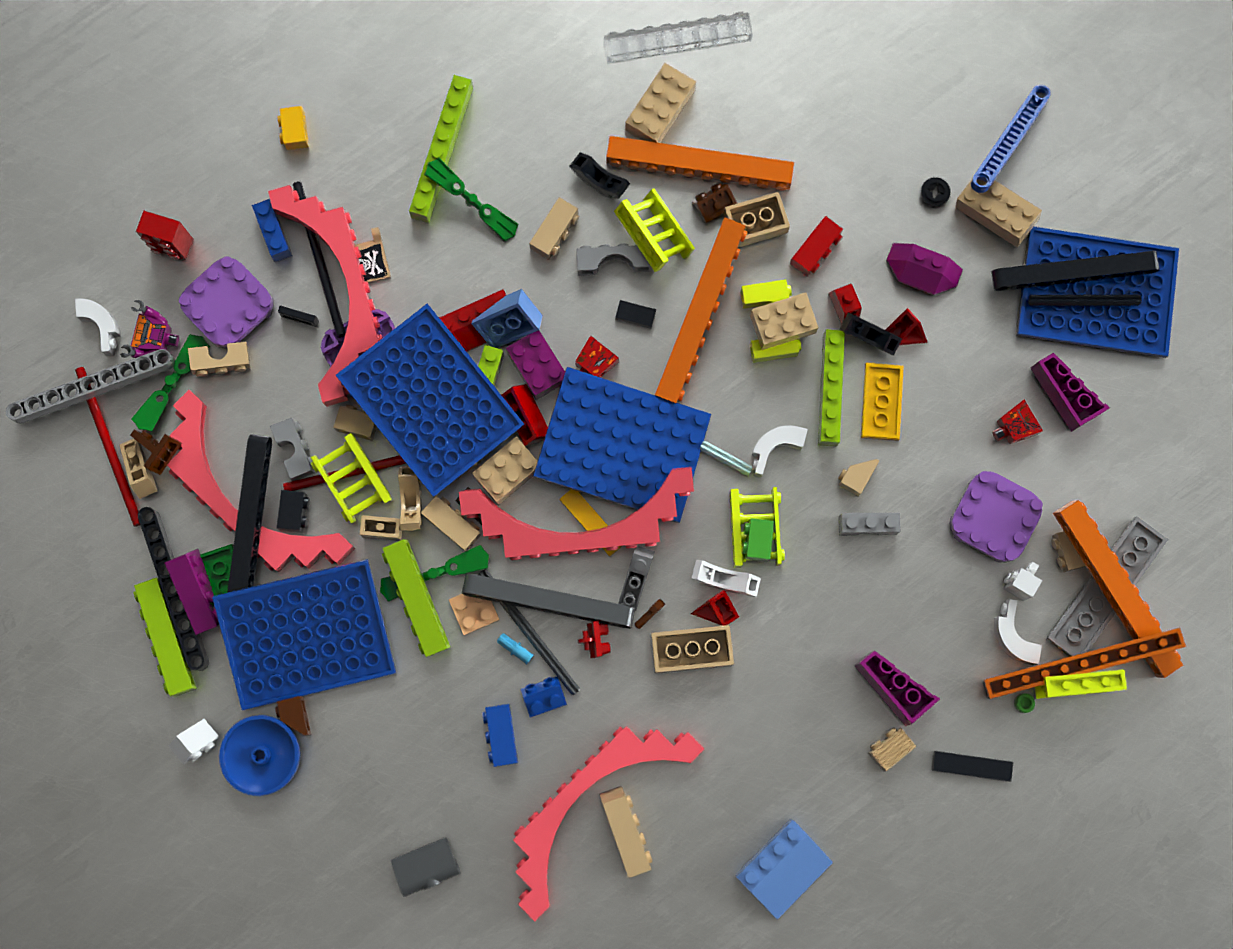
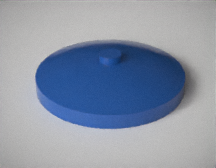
M265 715L247 717L232 726L226 733L219 752L220 767L229 784L238 791L253 796L272 794L285 787L295 775L300 761L299 743L291 728L281 720Z

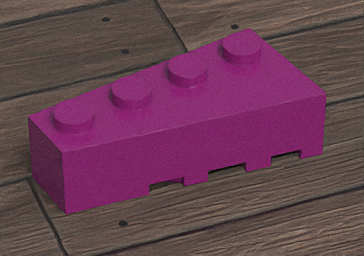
M1054 353L1038 361L1030 368L1071 432L1110 409L1106 403L1103 404L1098 399L1099 396L1094 391L1091 392L1084 385L1080 378L1073 375L1071 369Z
M199 549L165 562L195 634L197 635L217 627L219 621L212 598L214 594L202 558L200 557Z
M875 650L867 654L855 665L856 669L905 727L913 724L940 700L936 695L928 692L921 684L912 680L905 672L897 669L894 664Z

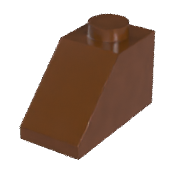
M297 696L277 701V706L275 707L277 718H280L283 723L302 735H311L304 697Z

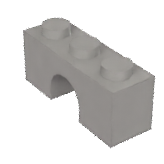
M289 418L271 425L270 428L275 441L280 447L287 444L294 445L295 447L294 455L283 461L290 479L295 481L314 474L315 472L311 465L313 461L311 459L312 456L308 457L306 451L309 450L308 444L305 439H301L300 433L302 429L299 422Z
M841 513L839 516V536L864 533L897 535L900 533V513Z

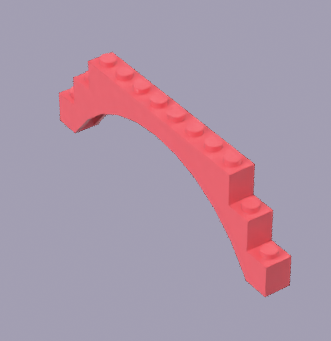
M290 185L270 190L268 193L275 213L300 223L318 235L332 249L339 260L346 278L349 295V321L344 342L335 362L318 383L322 403L326 407L348 401L347 394L350 393L336 377V374L383 338L382 334H378L377 328H380L378 318L373 315V310H375L374 302L368 296V293L371 292L368 282L364 281L363 275H366L365 268L358 259L361 258L359 247H355L354 241L357 240L354 229H350L349 224L352 223L350 213L345 212L343 207L326 211L323 201L320 202L317 196L300 200L297 191H294Z
M188 390L173 405L177 409L175 414L183 422L170 436L179 440L182 444L179 447L181 451L168 463L167 466L170 468L168 472L175 479L180 477L184 481L182 485L190 493L194 491L198 495L196 499L202 505H209L211 507L209 512L217 519L221 517L225 521L223 525L230 532L232 530L236 531L238 510L221 492L211 473L205 452L204 425L207 406L193 392ZM261 526L257 558L261 556L265 560L263 564L269 570L273 571L275 569L280 572L294 557H296L294 561L300 567L305 565L307 568H310L324 553H326L324 557L331 564L336 562L340 565L355 548L340 533L313 537L296 536L269 530Z
M692 467L673 468L659 490L640 509L614 524L585 532H556L529 525L517 520L499 508L481 489L461 490L459 492L461 515H467V518H475L481 513L483 537L488 536L489 539L500 538V535H503L505 558L510 557V560L522 559V556L529 555V558H539L541 554L546 553L549 556H558L560 552L568 551V554H578L579 550L587 549V552L599 551L598 548L605 547L606 550H616L618 546L636 548L637 544L655 546L657 545L656 542H660L658 519L662 518V521H672L673 517H677L675 493H679V496H688L690 492H694Z
M620 726L612 734L615 738L610 743L606 740L598 748L601 752L596 757L592 754L584 762L587 766L582 771L578 769L571 776L573 780L568 785L564 783L556 791L558 795L554 799L550 797L542 805L544 809L540 813L536 811L528 819L530 823L525 828L521 826L514 833L516 837L513 841L529 856L528 859L524 857L516 865L519 868L516 873L532 889L531 891L526 889L518 897L521 900L518 905L534 922L550 906L547 885L549 853L556 831L569 808L596 781L617 769L639 762L657 760L691 763L704 748L688 732L685 735L681 732L673 740L676 743L673 746L658 729L654 732L651 729L643 737L645 741L642 743L627 726L624 729Z

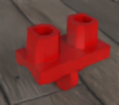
M599 621L587 623V631H582L583 638L578 639V644L584 643V651L590 650V659L598 658L611 652L609 642L601 643L600 636L608 635V625L599 624Z

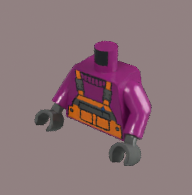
M135 300L134 302L139 303L140 308L131 307L134 312L141 311L142 314L139 313L131 345H123L121 347L127 349L128 354L121 353V357L126 358L131 355L132 358H137L160 349L167 350L168 345L177 347L179 336L171 334L172 328L168 325L167 320L158 311L148 306L144 307V303L141 300Z

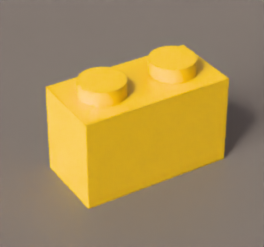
M303 107L280 108V115L277 116L279 127H282V133H279L281 144H284L286 150L308 148L307 126Z

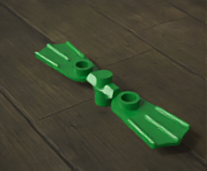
M440 158L427 164L424 175L452 195H461L465 199L467 206H474L477 210L479 209L478 214L480 218L504 242L516 235L518 223L492 205H482L483 203L477 199V195L468 192L463 181ZM458 184L460 189H455L453 185ZM484 210H490V215H486Z
M189 334L173 366L175 372L165 377L163 388L155 391L131 418L139 430L153 431L169 401L168 394L176 387V382L181 375L187 374L190 371L188 348L208 346V349L210 348V345L203 336ZM185 364L186 368L181 370L179 366ZM158 397L164 398L162 402H157Z
M479 545L446 561L445 566L430 568L428 571L423 572L422 577L427 581L447 573L455 576L488 568L489 554ZM453 563L457 564L455 571L451 569V564ZM390 576L381 578L380 592L387 601L398 598L396 581L393 582Z

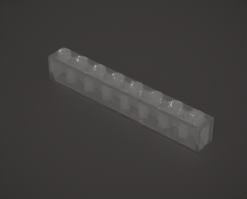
M737 12L729 16L718 15L715 18H700L697 21H682L679 24L673 25L667 23L660 27L648 26L641 30L629 29L622 33L611 32L604 35V48L608 64L751 41L753 32L749 12Z

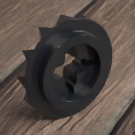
M938 177L927 179L921 187V196L924 199V203H928L931 206H941L948 201L951 194L949 184ZM938 186L937 192L940 194L933 198V193L930 191H933Z

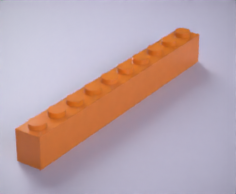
M615 136L609 137L606 163L613 167L628 166V168L634 170L642 168L649 172L664 171L669 175L678 173L683 174L685 177L699 176L705 180L720 179L721 182L725 183L734 181L741 185L755 184L760 188L775 187V189L781 191L790 189L794 162Z
M724 217L655 396L673 403L682 401L685 391L682 390L685 383H689L692 373L689 371L692 365L696 366L699 355H696L698 348H703L706 340L703 335L705 330L709 331L713 320L710 317L712 312L716 313L720 302H717L719 294L723 295L727 286L724 284L726 277L730 278L734 268L731 266L733 259L737 260L741 250L738 249L740 241L744 242L748 233L745 231L746 225Z
M1079 500L1070 501L1055 511L1053 515L1131 638L1135 640L1161 633L1159 621L1151 615L1148 604L1139 596L1138 588L1129 580L1128 572L1120 566L1117 555L1108 547L1107 539L1098 531L1097 523L1089 517L1084 503ZM1176 650L1145 658L1155 676L1159 678H1166L1183 666L1181 656Z
M1176 628L985 679L983 682L988 699L1044 685L1043 677L1090 673L1184 648L1186 644L1181 629Z

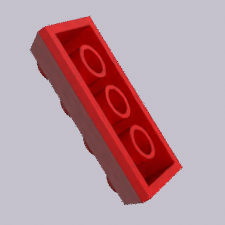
M502 289L439 318L465 351L468 352L487 343L471 324L472 320L505 297L506 293Z

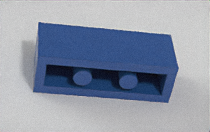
M270 199L252 205L274 262L293 256L278 216L272 208Z
M510 704L485 707L486 712H483L484 724H488L489 730L485 732L486 742L491 744V751L488 752L489 763H493L494 767L518 763Z

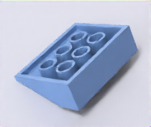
M790 819L735 876L778 920L833 862L794 820Z

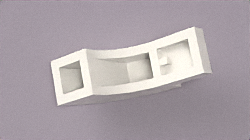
M75 299L76 317L81 322H94L99 326L101 352L106 356H113L114 349L117 348L116 339L113 337L121 336L115 318L104 307L94 301Z

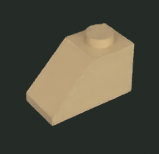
M874 459L851 465L847 470L843 469L838 477L841 480L839 486L859 496L878 465L879 460Z

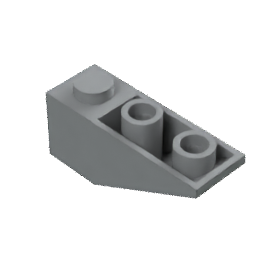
M640 546L635 548L618 604L635 608V611L637 610L655 551Z

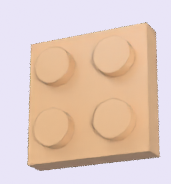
M463 594L449 599L464 636L500 620L492 601Z

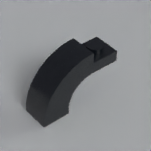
M581 152L569 165L572 171L585 183L609 198H612V196L620 198L630 185L627 179L608 172L592 156Z
M849 312L839 329L893 356L902 341V338Z

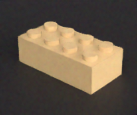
M664 63L626 120L625 130L640 140L660 143L694 93L696 81Z
M976 180L979 185H986L985 181ZM970 181L958 196L955 207L1017 248L1038 222L1042 212L1041 209L997 181H994L984 193L975 192L971 187Z
M730 625L651 633L655 674L734 665Z

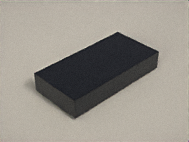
M620 300L615 319L652 328L656 309Z
M279 306L278 313L282 318L317 327L319 320L315 315Z

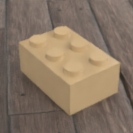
M779 192L731 205L724 209L723 215L725 218L746 225L745 231L748 233L744 242L740 241L738 248L787 234L790 228Z
M807 293L754 308L750 313L761 350L816 334L819 328Z
M516 436L472 474L495 503L499 505L533 477L537 460Z

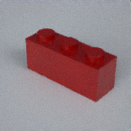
M825 216L791 258L790 264L807 277L811 272L814 274L820 267V260L822 258L825 260L831 253V246L833 244L837 245L843 238L841 235L843 228Z
M527 384L513 386L501 394L524 423L517 430L524 446L543 441L548 426Z

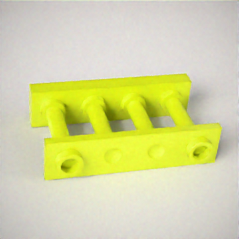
M653 188L643 199V202L632 206L628 199L623 200L614 210V213L654 272H657L669 261V257L680 253L683 259H686L695 248ZM649 208L654 217L642 221L636 212ZM659 223L664 232L652 236L647 227ZM670 238L675 247L663 252L657 243Z
M350 433L344 437L346 441L343 446L321 459H318L316 455L312 456L311 459L313 461L311 465L316 472L319 471L337 499L343 509L341 514L346 522L350 521L352 524L356 522L354 515L377 501L381 502L383 500L384 503H387L393 498L353 433ZM353 451L356 456L354 462L329 476L323 466L344 453ZM363 467L366 472L364 478L339 493L334 482L355 469ZM373 484L377 490L374 492L375 494L349 509L344 499L366 485Z
M773 487L771 494L742 496V494H739V489H731L729 495L734 568H741L743 563L748 560L744 559L745 554H742V543L746 541V535H744V532H741V524L748 522L751 518L774 521L772 540H774L775 552H771L770 559H775L776 566H780L782 561L785 560L784 549H781L778 512V504H781V493L777 492V487ZM772 502L773 513L745 515L740 513L739 505H743V503Z
M1124 670L1043 677L1044 685L1034 687L1036 699L1127 690Z

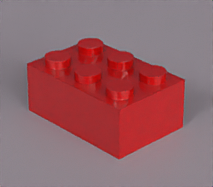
M143 210L136 232L141 237L140 239L146 243L145 245L150 247L151 251L161 255L163 252L176 260L180 258L186 259L193 238L182 223Z

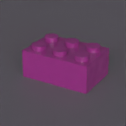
M540 330L506 347L509 358L525 384H527L535 400L561 386L565 371Z

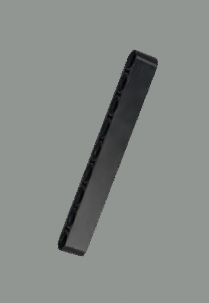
M1147 251L998 268L992 270L991 275L994 291H1004L1152 274L1160 271L1157 252Z
M251 434L247 441L227 593L254 586L272 450V438L268 436Z
M143 507L138 512V519L186 663L192 670L203 671L208 667L209 660L200 633L195 634L184 607L180 612L176 611L175 607L181 600L177 591L173 594L170 593L169 589L173 585V581L169 574L164 575L163 573L166 567L165 562L174 559L161 517L151 507ZM149 512H152V519L150 521H146V515ZM158 530V537L156 539H152L151 535L153 531ZM164 548V555L162 557H158V550ZM185 620H188L189 627L188 629L183 630L182 623ZM194 638L196 644L190 649L188 641ZM197 657H201L202 663L196 667L194 660Z

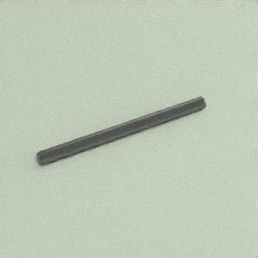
M487 569L482 570L478 574L493 578ZM500 603L570 694L575 695L580 688L517 607Z

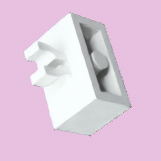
M1031 562L1025 570L1021 568L1013 571L1012 574L1009 573L1004 580L1005 586L1003 589L1022 601L1032 598L1042 582L1041 579L1034 576L1039 565Z
M203 719L177 735L168 747L185 764L189 760L192 762L197 760L203 751L208 753L215 747L214 742L219 736Z

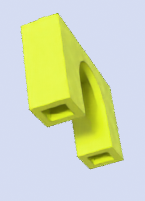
M786 279L745 285L740 290L743 309L764 306L792 296L791 286L787 285ZM800 339L765 350H761L758 340H751L750 342L753 363L797 357L802 349Z

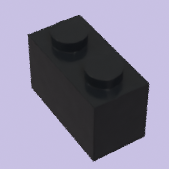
M281 490L277 520L278 530L303 533V529L307 527L308 521L305 512L306 509H309L310 498L307 497L305 492Z

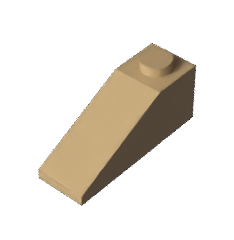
M135 439L120 444L129 484L139 499L157 492L152 472L144 467L147 459L141 444Z

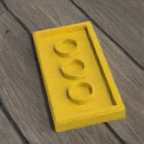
M865 363L861 438L900 440L904 366Z

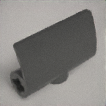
M447 838L440 839L391 860L398 885L404 897L422 889L425 890L441 883V881L460 874L457 861L452 855Z

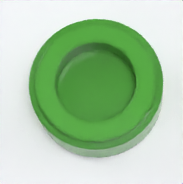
M1022 693L1016 696L1014 706L1019 712L1028 713L1034 709L1035 700L1030 694Z

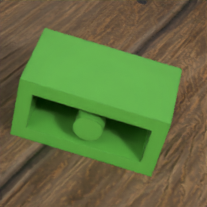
M751 518L748 520V523H745L744 535H746V542L742 544V554H745L744 559L764 562L770 560L774 521Z

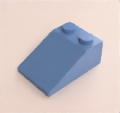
M520 289L503 297L472 320L471 324L489 346L498 348L538 331L543 315L525 292Z

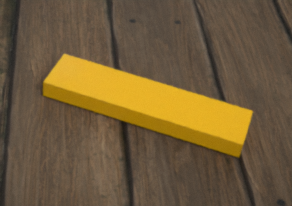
M570 489L559 499L586 531L608 526L578 491ZM618 546L616 550H606V547L602 549L611 557L622 546Z

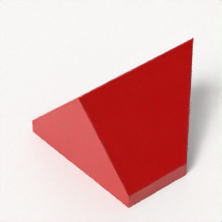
M908 308L885 329L902 338L900 345L928 343L921 322Z
M722 590L691 613L721 626H726L739 617L725 590Z

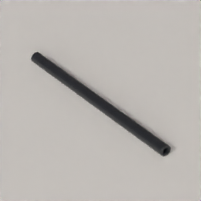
M294 182L292 185L294 191H297L299 199H306L302 182ZM305 227L336 335L338 338L344 337L346 332L318 237Z

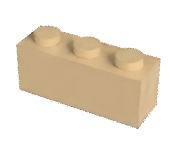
M559 197L530 241V249L548 260L551 256H555L559 251L560 247L558 245L562 240L565 241L570 233L568 231L571 225L574 226L579 219L578 208Z
M435 496L421 514L465 552L468 551L481 536L478 531L480 528L472 521L468 523L464 519L465 515H461L460 510L456 509L454 511L450 508L451 503L443 496L441 498Z

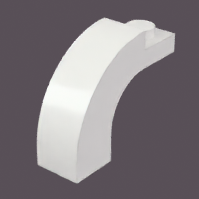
M791 425L780 426L763 435L751 455L758 457L753 462L752 470H755L753 476L761 478L768 455L774 449L789 447L801 451L808 429Z
M696 560L692 579L697 580L698 583L754 597H757L761 578L750 573L720 568L703 560Z
M1008 599L1001 606L1000 613L1003 614V617L998 616L994 618V631L1001 648L1013 659L1029 665H1038L1042 645L1027 642L1017 634L1014 627L1017 600Z

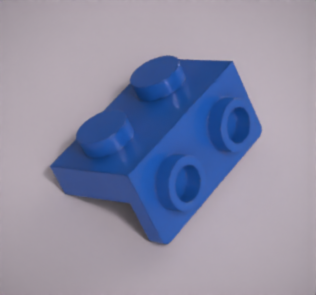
M549 677L542 682L529 684L521 689L530 717L567 705L558 677Z

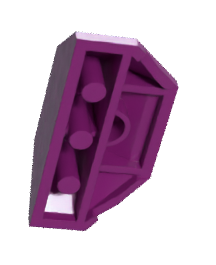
M893 243L886 259L898 282L931 295L956 288L963 271L951 258L916 244Z

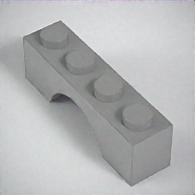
M623 243L614 247H610V245H600L597 248L581 246L577 249L578 276L597 275L601 265L613 259L625 261L631 266L634 273L653 272L652 267L637 245L629 246V244Z

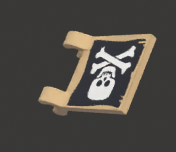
M378 227L371 229L372 241L355 244V247L358 246L361 253V258H358L359 262L363 264L366 275H363L364 281L368 283L391 277Z

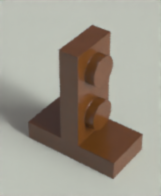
M134 429L130 434L132 438L152 453L144 467L158 475L162 474L182 444L179 440L167 434H164L160 441L152 440L153 436L144 430L141 433Z

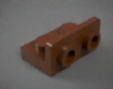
M721 183L713 185L711 191L706 194L705 192L695 196L696 200L691 202L693 206H696L704 223H708L723 214L725 207L737 204L729 186Z

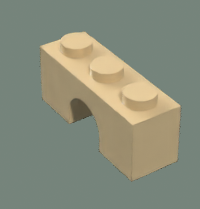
M247 342L227 344V354L219 360L210 357L208 346L188 348L192 374L197 377H204L208 373L220 375L226 374L227 371L235 370V372L246 371V369L250 368Z

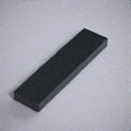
M934 751L932 771L1011 782L1013 762Z

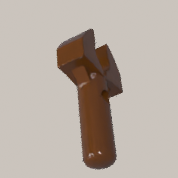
M661 599L655 602L635 622V627L640 629L663 608L665 603Z

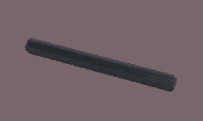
M1141 295L1028 296V305L1139 306L1142 301Z

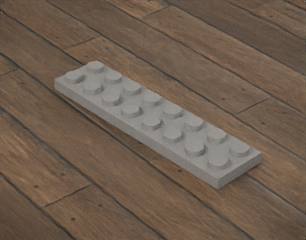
M1136 516L1111 551L1117 555L1120 566L1128 572V578L1131 583L1136 585L1168 539ZM1093 576L1047 637V640L1070 657L1088 652L1115 615L1114 609Z

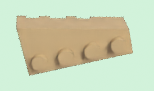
M622 786L600 793L628 877L630 878L651 870L649 863L653 861L649 851L645 852L643 845L646 844L643 833H638L636 826L640 824L637 815H632L630 808L633 807L630 795L625 796Z

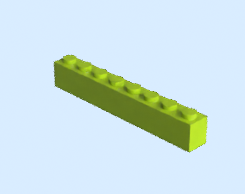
M453 75L409 209L412 219L426 223L430 222L441 187L424 174L427 164L437 158H440L447 166L449 164L472 94L473 85L471 79Z

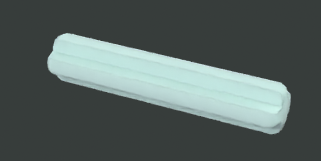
M706 441L702 442L700 446L702 452L746 476L750 474L752 470L751 465Z

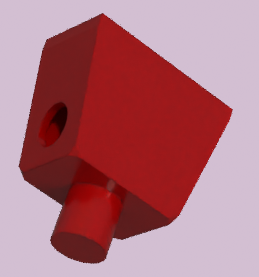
M852 284L845 285L828 293L841 325L848 312L860 317L862 306Z

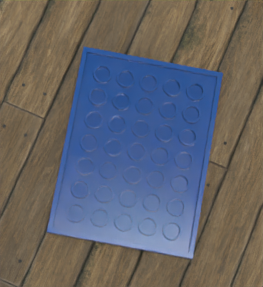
M1033 227L1028 233L1025 265L1156 251L1160 271L1144 275L1022 288L1017 336L1167 358L1169 356L1179 248ZM1141 295L1142 301L1139 306L1028 305V296Z
M428 303L336 374V377L433 497L524 425L522 420Z
M567 367L533 477L638 510L659 490L673 468L692 467V477L694 476L701 452L700 446L704 441L711 414ZM675 493L677 517H673V522L680 523L688 496H679V493Z
M368 559L212 597L242 710L396 673Z

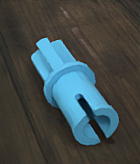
M505 633L501 634L497 640V643L511 652V656L515 655L526 665L534 656V654L523 648L520 642H515Z

